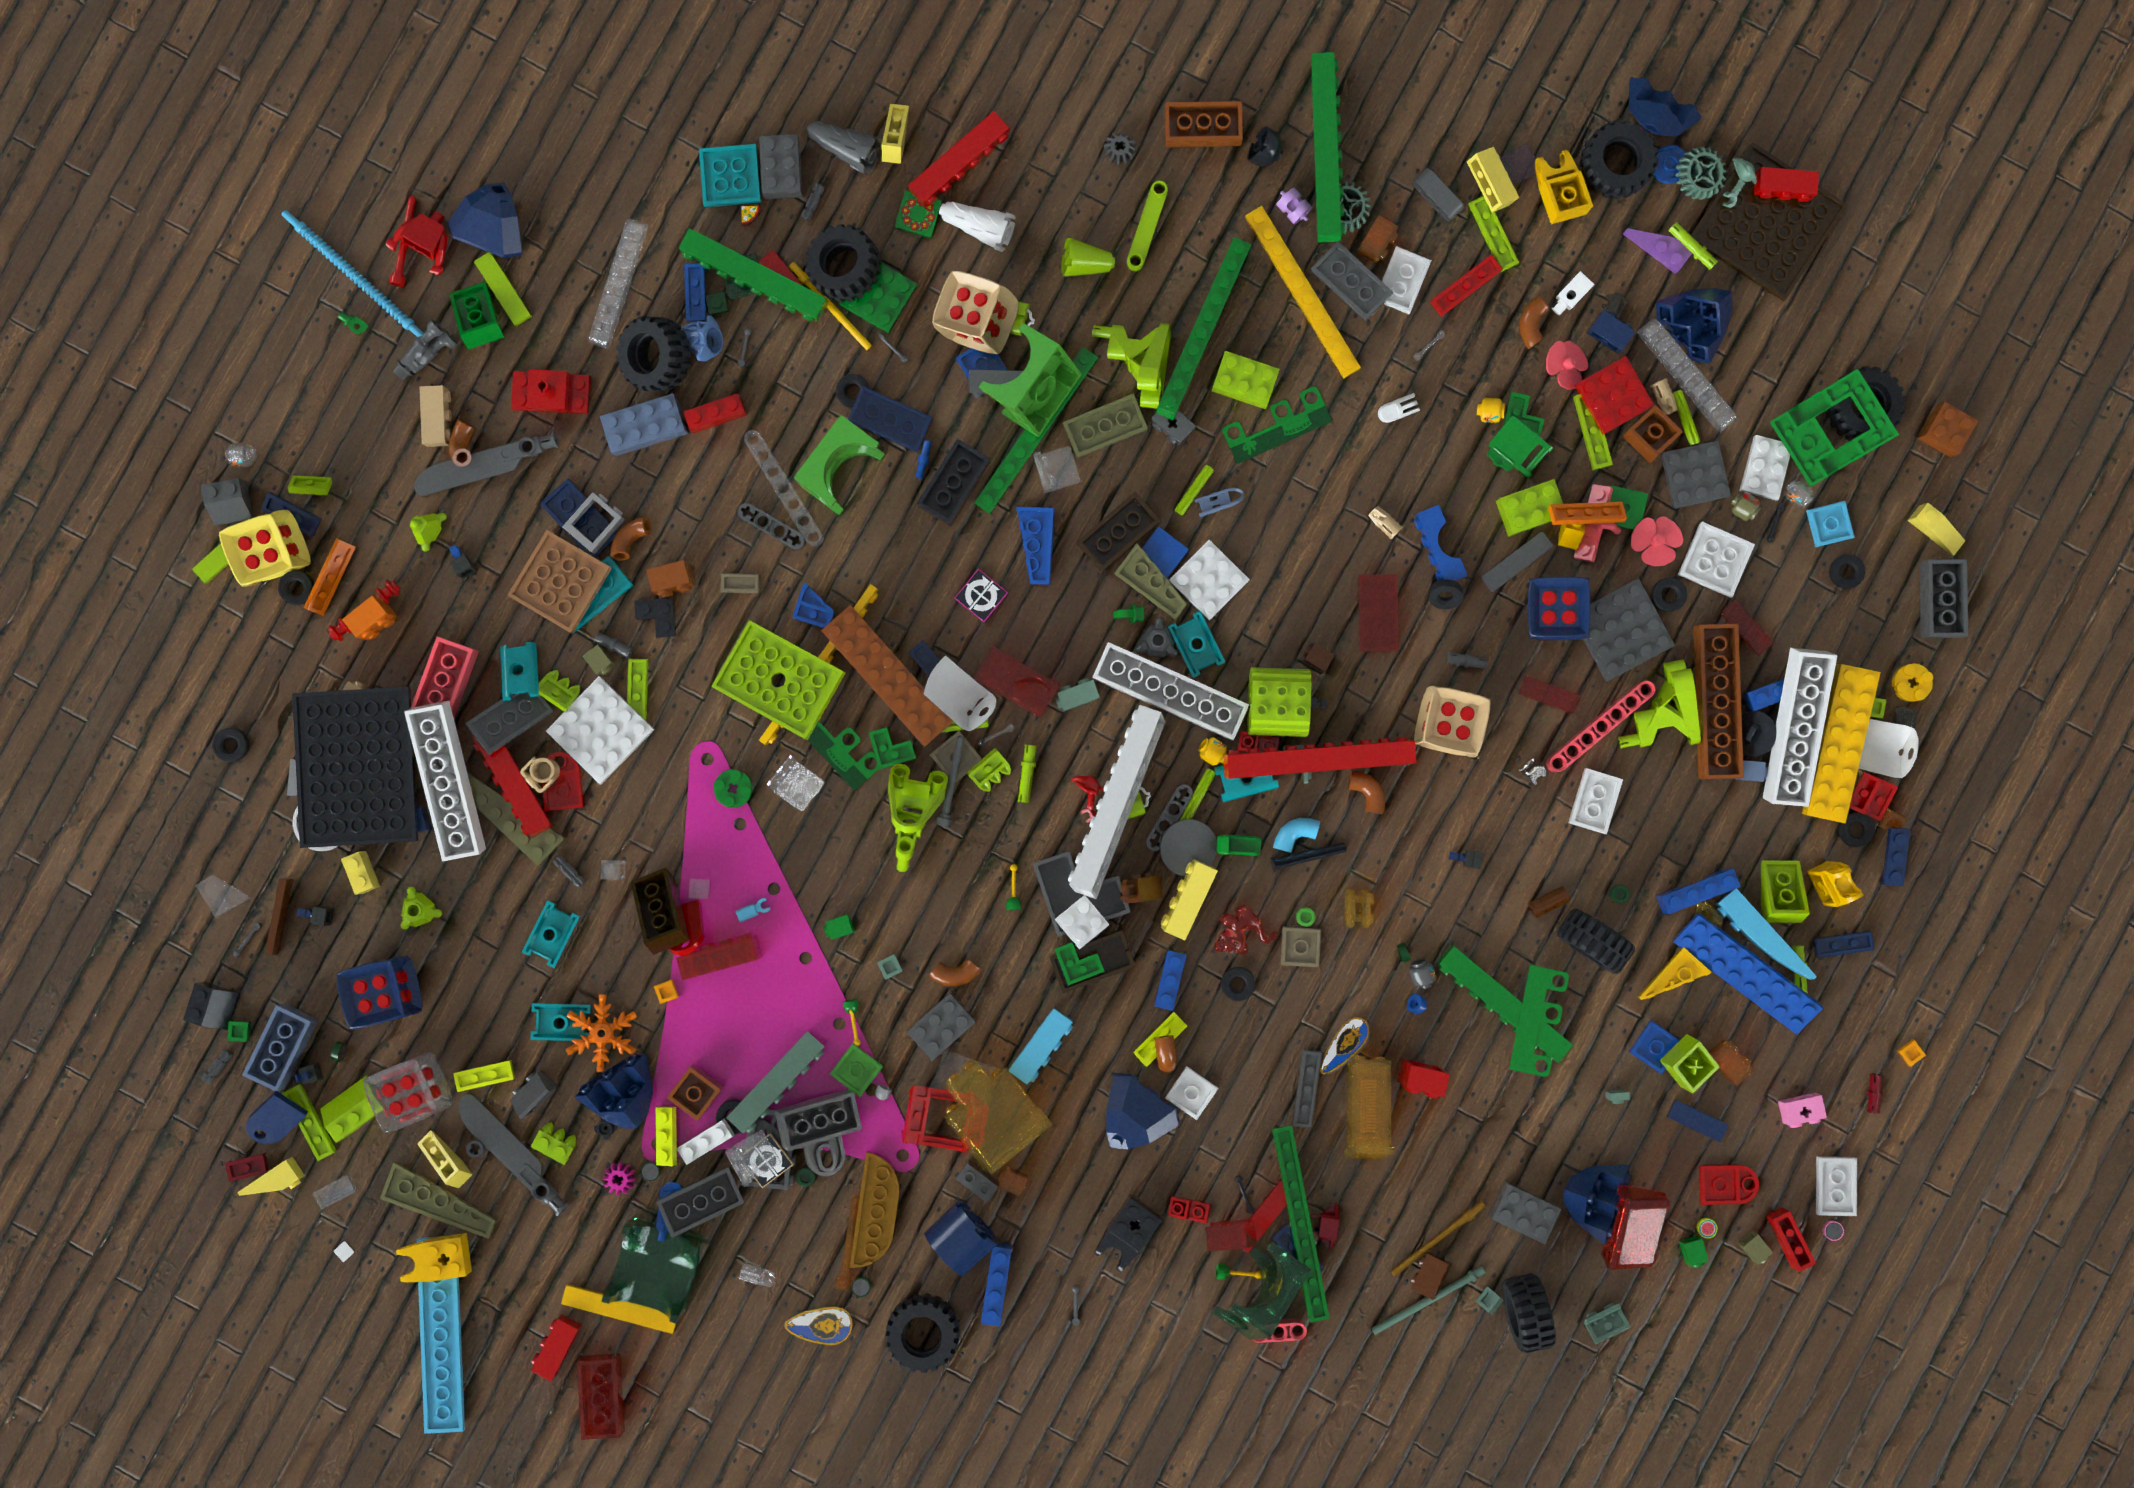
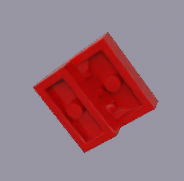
M1863 772L1853 791L1849 808L1881 821L1898 786Z

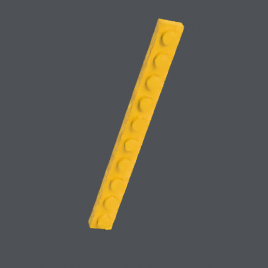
M1260 206L1245 215L1247 222L1343 379L1361 368L1264 208Z
M871 584L854 606V610L862 618L867 613L865 608L868 604H873L878 597V589ZM829 641L818 658L830 664L834 658L832 655L837 648ZM772 721L759 741L764 745L772 744L778 737L776 733L779 728L783 729L784 727Z

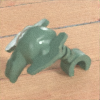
M1742 158L1732 159L1740 180H1738V183L1731 192L1723 194L1725 197H1730L1727 203H1723V206L1729 208L1735 206L1737 195L1745 185V182L1752 180L1754 184L1757 183L1754 165Z

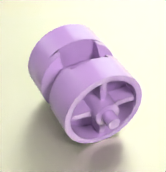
M1295 187L1286 193L1282 191L1280 193L1282 197L1276 204L1283 213H1288L1287 217L1294 225L1303 219L1307 221V214L1313 207L1306 199H1301L1302 195Z

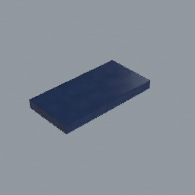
M862 386L848 420L860 428L918 453L933 417Z
M567 478L540 505L562 527L584 503L587 497ZM592 504L574 526L594 542L610 522ZM564 529L584 552L594 558L613 542L618 532L616 530L599 551L594 554Z

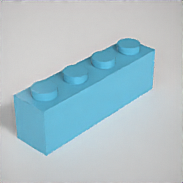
M1053 1007L1008 1071L1025 1084H1028L1030 1081L1033 1083L1039 1075L1037 1071L1040 1066L1045 1067L1051 1059L1048 1055L1052 1050L1056 1052L1062 1044L1060 1041L1064 1034L1067 1036L1072 1030L1073 1026L1071 1024L1073 1020Z

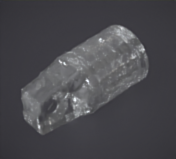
M745 1262L739 1275V1280L772 1287L775 1273Z

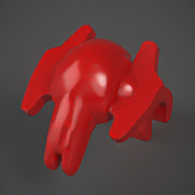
M1078 775L1071 778L1070 781L1076 782L1082 790L1088 793L1087 806L1080 813L1088 812L1090 814V818L1086 820L1089 823L1093 816L1096 817L1094 810L1095 794L1098 795L1099 790L1104 791V788L1100 786L1096 778Z

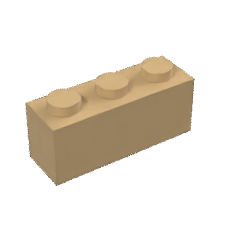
M443 385L420 386L422 444L427 447L449 446L452 430L449 429V421L452 420V414L449 410L448 402H451V394Z

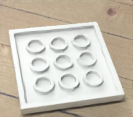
M598 676L573 702L568 711L564 712L546 732L599 784H603L655 729L601 676Z

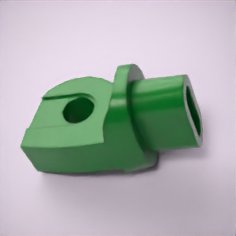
M342 311L338 316L340 320L345 322L343 326H348L355 334H362L369 327L366 322L352 314L349 316ZM355 324H359L360 328L356 329Z
M1131 604L1128 610L1113 611V619H1128L1131 624H1135L1137 621H1144L1143 606Z

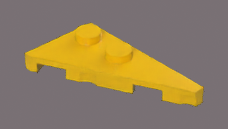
M1684 947L1680 948L1638 995V998L1640 1000L1651 998L1656 994L1669 991L1684 983L1692 982L1694 979L1704 975L1707 976L1711 974V971Z

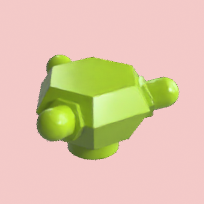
M445 513L417 515L411 519L410 528L424 552H428L430 550V543L436 541L442 529L441 522L447 518Z
M411 886L407 889L408 895L407 898H404L401 914L403 917L400 925L402 929H408L409 926L417 927L431 922L434 917L440 918L442 916V911L435 909V904L424 894L416 892L415 887Z

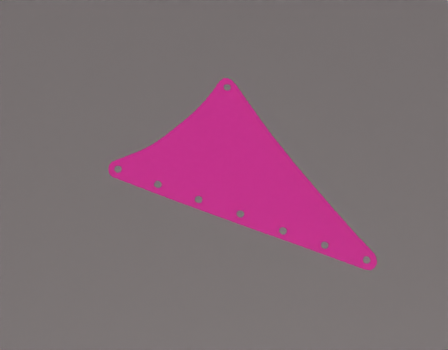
M710 741L701 742L696 745L689 759L688 800L679 894L681 905L697 899L700 901L704 925V940L690 954H673L670 980H674L679 997L667 1001L663 1034L652 1086L653 1095L642 1136L641 1149L644 1157L656 1162V1150L653 1149L651 1143L656 1138V1107H676L678 1148L717 1123V1110L724 1102L733 1099L742 1101L807 1031L824 1046L822 1049L824 1054L817 1061L813 1059L808 1064L810 1069L804 1075L800 1073L795 1078L797 1083L790 1090L786 1088L782 1092L783 1098L777 1104L773 1102L768 1108L779 1109L848 1089L830 1075L854 1041L851 1015L845 1012L843 1008V1001H846L748 803L741 807L733 808L722 805L716 799L713 784L721 773L731 770L720 747ZM704 753H710L713 756L712 764L706 766L701 762V757ZM730 784L728 791L736 794L738 785ZM737 818H743L746 821L745 829L737 830L734 827V821ZM777 883L780 886V892L777 895H771L768 892L769 884ZM767 898L766 901L762 902L761 906L764 909L771 907L770 911L766 913L758 912L759 915L740 923L735 912L736 910L752 903L756 905L760 899ZM689 942L684 943L682 947L687 946ZM808 952L811 954L812 960L809 964H802L799 957L801 953ZM836 1018L845 1020L846 1026L843 1030H836L834 1028L833 1022ZM855 1019L858 1039L861 1041L858 1047L874 1058ZM693 1064L724 1086L717 1098L698 1121L667 1099L670 1092ZM880 1071L871 1083L876 1086L882 1084L888 1087ZM864 1091L861 1097L854 1093L862 1129L841 1135L845 1154L865 1160L866 1151H869L886 1159L895 1171L907 1172L911 1170L919 1160V1150L916 1144H905L902 1141L901 1130H904L905 1121L892 1094L885 1100H879L876 1095H867L866 1091ZM733 1110L728 1111L726 1117H727ZM766 1115L763 1119L771 1123L775 1115ZM766 1130L765 1133L763 1131H759L758 1136L760 1138H764L767 1135L768 1130ZM747 1131L744 1134L734 1135L710 1151L745 1148ZM825 1147L822 1150L829 1151V1148ZM901 1149H905L909 1153V1158L905 1162L899 1161L896 1156L897 1152Z

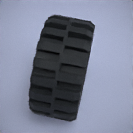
M1616 120L1611 124L1606 123L1600 129H1597L1587 141L1581 153L1580 167L1584 168L1581 171L1583 177L1588 179L1585 183L1588 187L1592 185L1595 188L1593 190L1595 193L1602 192V197L1609 198L1610 195H1613V199H1620L1622 196L1627 198L1633 193L1636 194L1654 175L1655 167L1658 165L1659 160L1655 158L1658 154V148L1653 146L1656 142L1653 137L1649 138L1648 134L1650 132L1646 129L1644 131L1640 129L1641 125L1637 123L1631 125V121L1624 120L1620 124V121ZM1620 145L1631 152L1635 161V168L1631 174L1618 175L1607 168L1603 160V151L1607 146Z
M838 224L836 228L833 226L827 227V231L818 233L819 237L817 239L813 238L810 242L812 244L811 248H807L806 254L808 257H805L806 274L818 291L832 301L836 300L837 302L844 303L845 300L853 302L856 297L861 299L864 297V293L867 291L869 293L873 289L871 286L873 284L876 285L879 280L877 275H880L882 270L879 266L882 264L880 252L869 236L860 228H855V226L849 224L847 227L844 224ZM847 250L857 251L858 259L856 265L848 274L841 277L829 275L830 264L836 255Z
M642 316L630 321L629 325H626L622 330L624 333L620 334L618 338L620 342L616 346L618 351L616 359L620 364L618 367L620 372L624 373L623 377L625 380L630 382V385L643 391H665L678 386L682 382L681 379H684L687 375L686 370L690 368L691 364L689 362V357L691 358L689 347L691 346L689 340H686L687 335L684 330H681V326L678 323H674L673 320L664 317ZM653 338L657 341L660 350L659 362L654 370L648 360V348Z
M1864 366L1860 368V373L1896 428V425L1900 424L1903 419L1901 415L1905 414L1906 407L1903 406V403L1907 402L1906 396H1902L1903 386L1899 387L1897 384L1899 380L1896 377H1890L1891 373L1887 370L1881 372L1880 367L1870 368V366ZM1852 370V371L1848 372L1847 374L1841 376V377L1839 378V380H1840L1841 378L1845 377L1846 375H1848L1849 373L1853 372L1854 370ZM1851 396L1829 408L1828 412L1825 413L1826 418H1830L1832 421L1829 423L1831 428L1836 427V433L1839 436L1846 435L1845 439L1848 441L1871 429L1866 421L1860 419L1854 413L1851 405Z
M1577 908L1569 912L1557 930V937L1613 974L1621 973L1635 952V946L1629 940L1598 919Z
M1530 1273L1505 1279L1502 1284L1503 1302L1511 1333L1518 1349L1523 1353H1531L1552 1348L1556 1343L1554 1319L1545 1288L1536 1274Z
M927 1293L924 1296L915 1294L912 1298L907 1297L903 1299L901 1304L898 1303L889 1317L885 1341H887L886 1347L888 1352L892 1353V1359L895 1362L897 1360L900 1362L899 1366L902 1368L909 1367L910 1372L915 1373L916 1370H921V1373H927V1370L930 1369L932 1372L938 1370L939 1366H945L948 1360L952 1359L959 1342L960 1323L956 1318L955 1310L950 1309V1304L947 1301L942 1302L941 1297L936 1296L933 1298ZM916 1317H928L934 1320L941 1329L940 1341L930 1349L913 1347L905 1338L907 1323Z

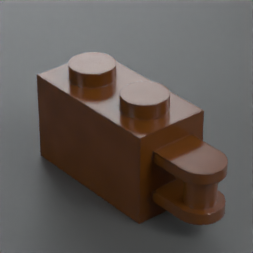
M1152 872L1129 875L1130 879L1122 880L1123 885L1119 886V889L1122 890L1120 898L1121 900L1124 899L1125 903L1163 898L1160 875L1152 876Z

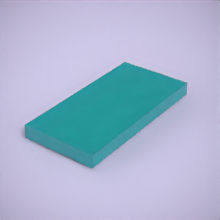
M610 555L601 562L612 569L574 633L634 586Z

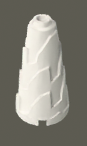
M953 201L946 202V204L943 203L939 210V214L942 215V219L945 222L962 229L964 232L1000 252L1005 250L1002 247L1003 244L1008 246L1014 231L1015 223L1011 219L1014 220L1016 217L1008 212L987 210Z

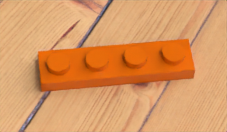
M1623 502L1551 504L1548 508L1552 525L1625 522L1627 519Z
M336 538L303 608L324 616L356 548L355 546Z

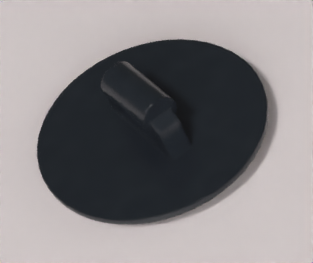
M1746 712L1741 715L1743 755L1749 757L1764 755L1775 744L1777 734L1775 723L1763 712Z

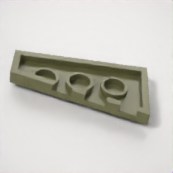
M1137 542L1114 574L1176 620L1187 605V602Z

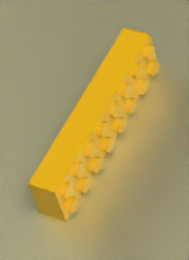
M1836 664L1809 807L1803 806L1802 814L1846 824L1881 672Z

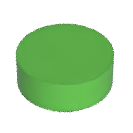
M1308 907L1300 908L1296 913V921L1301 926H1311L1315 921V913Z

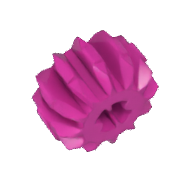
M619 1162L618 1166L613 1163L611 1164V1169L607 1168L605 1170L607 1175L603 1176V1180L608 1182L604 1184V1187H611L609 1193L616 1190V1195H620L621 1192L627 1194L629 1192L628 1188H634L632 1182H635L637 1178L631 1176L635 1173V1170H628L630 1164L623 1167V1162ZM621 1176L623 1177V1180H622V1181H621V1180H619V1181L616 1180V1177H621Z

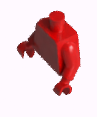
M437 211L433 213L431 218L424 214L412 217L399 226L393 235L394 238H389L386 245L389 249L395 251L398 242L401 240L403 244L431 260H435V265L430 269V273L441 275L444 267L441 265L444 263L448 243L445 227L441 225L445 217Z

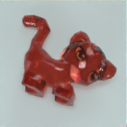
M1243 904L1235 909L1237 916L1234 917L1232 914L1226 913L1218 918L1220 923L1228 926V928L1220 933L1219 939L1214 944V950L1216 952L1244 955L1248 953L1244 930H1256L1259 940L1265 944L1274 942L1278 934L1272 932L1269 936H1266L1260 918L1251 911L1249 906Z

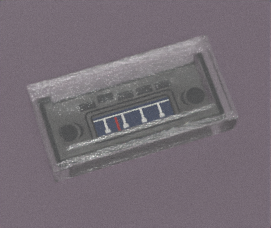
M347 1174L313 1192V1195L322 1210L357 1192V1189L350 1175Z

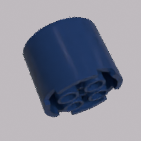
M958 1200L924 1232V1235L939 1257L953 1271L964 1276L998 1242L996 1240L993 1241L996 1237L981 1217H978L973 1211H969L970 1207L965 1202Z

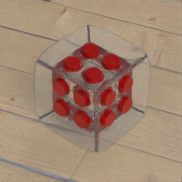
M431 1052L423 1053L364 1079L367 1098L376 1120L384 1133L404 1128L452 1106L449 1087L437 1059Z

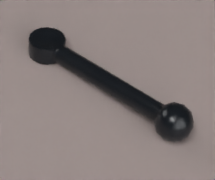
M1779 504L1776 507L1777 514L1770 535L1767 536L1768 542L1774 541V533L1780 514L1785 509L1783 504Z
M1237 1175L1235 1182L1238 1183L1247 1206L1246 1212L1251 1214L1254 1209L1248 1201L1241 1182L1242 1177Z

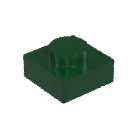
M725 292L705 295L709 315L729 312Z

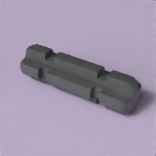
M817 183L814 184L813 193H810L805 205L806 209H803L801 214L802 218L808 221L812 219L813 212H815L821 199L820 195L824 192V186Z
M561 855L556 857L553 861L556 867H560V871L570 881L572 880L576 887H581L585 883V879L579 876V873L569 863H566V860Z
M227 1049L222 1050L219 1057L214 1060L201 1079L207 1084L212 1083L215 1076L219 1074L233 1054Z

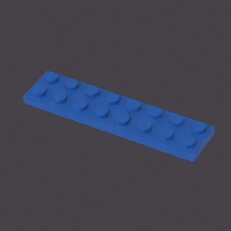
M1700 913L1673 939L1675 944L1687 949L1703 965L1795 1034H1798L1823 1009L1822 1004Z

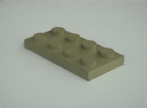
M1134 393L1063 422L1077 458L1148 430Z

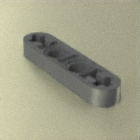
M743 503L739 506L738 515L747 523L794 550H800L804 547L805 538L798 531L749 503ZM750 507L749 511L756 515L755 519L749 515L744 517L742 510ZM765 516L768 518L767 526H759L758 520L760 517ZM778 526H782L785 529V533L781 537L775 535V528ZM789 531H792V533H790V536L794 538L800 536V544H795V546H793L794 542L787 538Z
M1182 784L1176 788L1147 837L1146 845L1150 850H1160V845L1152 848V843L1150 842L1151 838L1155 839L1157 834H1154L1155 830L1161 834L1164 833L1160 830L1159 823L1166 820L1171 825L1179 820L1193 795L1189 785ZM1187 788V793L1189 794V796L1183 797L1181 801L1185 803L1182 806L1181 803H1179L1178 801H1174L1173 799L1175 796L1177 799H1179L1181 795L1179 790ZM1171 804L1179 806L1180 811L1178 814H1170L1169 806Z

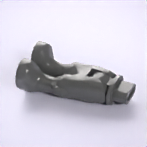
M431 319L427 323V330L422 336L414 340L401 360L397 362L398 366L393 372L404 381L408 376L412 377L437 356L438 351L442 347L447 346L452 349L458 343L448 331ZM434 337H437L432 344L428 345Z

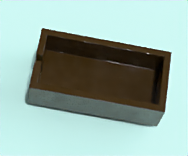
M1122 929L1093 939L1080 950L1077 946H1074L1079 960L1098 953L1104 972L1069 986L1056 953L1050 955V960L1062 993L1135 967L1130 950H1125L1128 945Z

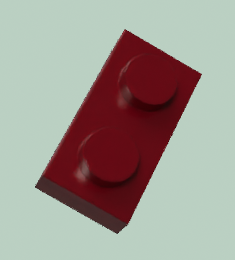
M265 1153L225 1163L229 1182L265 1174L269 1171Z

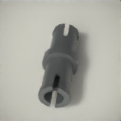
M600 631L594 637V643L608 648V651L611 653L616 652L627 659L633 653V647L619 642V639L615 637L611 638Z
M1450 651L1447 654V664L1462 665L1463 668L1475 667L1484 670L1487 666L1486 657Z

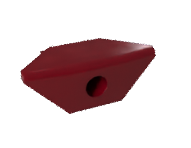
M1334 1203L1320 1215L1311 1214V1217L1319 1218L1318 1231H1313V1234L1319 1235L1318 1239H1322L1330 1250H1332L1336 1242L1338 1233L1339 1208L1337 1203Z

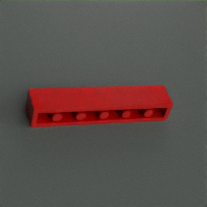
M993 111L908 185L909 192L913 194L923 207L927 204L929 206L938 199L937 196L942 192L946 193L952 187L951 184L954 181L961 180L969 168H975L984 155H990L998 143L1002 144L1008 139L1009 127Z
M473 736L475 740L473 743L474 748L478 753L481 752L485 759L482 761L488 770L491 769L494 773L491 777L497 786L500 785L503 792L501 794L507 803L510 801L513 806L510 810L516 819L519 818L522 825L520 827L526 836L529 834L530 837L534 838L553 827L530 785L521 775V770L508 747L504 745L491 755H488Z

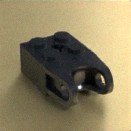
M1129 1195L1108 1224L1094 1254L1099 1256L1108 1248H1117L1121 1252V1258L1116 1270L1121 1272L1143 1249L1162 1222L1161 1216L1132 1195ZM1138 1220V1226L1132 1227L1130 1222Z

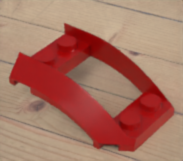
M914 1085L908 1092L910 1097L904 1130H901L903 1143L946 1148L963 1153L983 1145L990 1107L976 1095ZM930 1098L969 1104L963 1139L924 1133Z

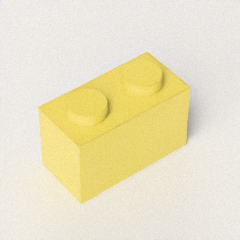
M366 851L357 852L341 859L355 895L380 887Z

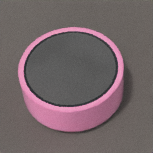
M1829 1220L1823 1225L1822 1232L1829 1240L1837 1241L1842 1238L1844 1229L1837 1221Z

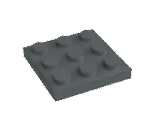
M1719 441L1661 453L1673 509L1731 497Z

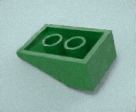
M486 282L449 293L459 334L468 350L504 338L501 323Z

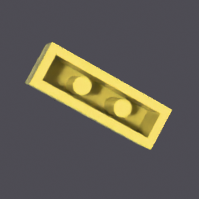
M1494 147L1476 153L1467 161L1492 212L1511 205L1519 198Z

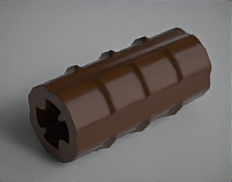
M1561 886L1528 903V906L1533 916L1538 918L1570 902L1571 899L1566 889Z

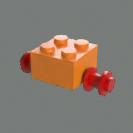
M386 580L384 588L380 589L377 587L375 589L378 594L377 597L372 595L347 616L338 618L339 624L328 626L330 637L335 641L337 639L343 641V635L348 632L350 634L353 633L356 638L364 640H374L380 635L379 632L383 628L392 626L395 623L394 620L398 617L389 603L390 597L400 595L399 590L401 588L394 580L391 582Z

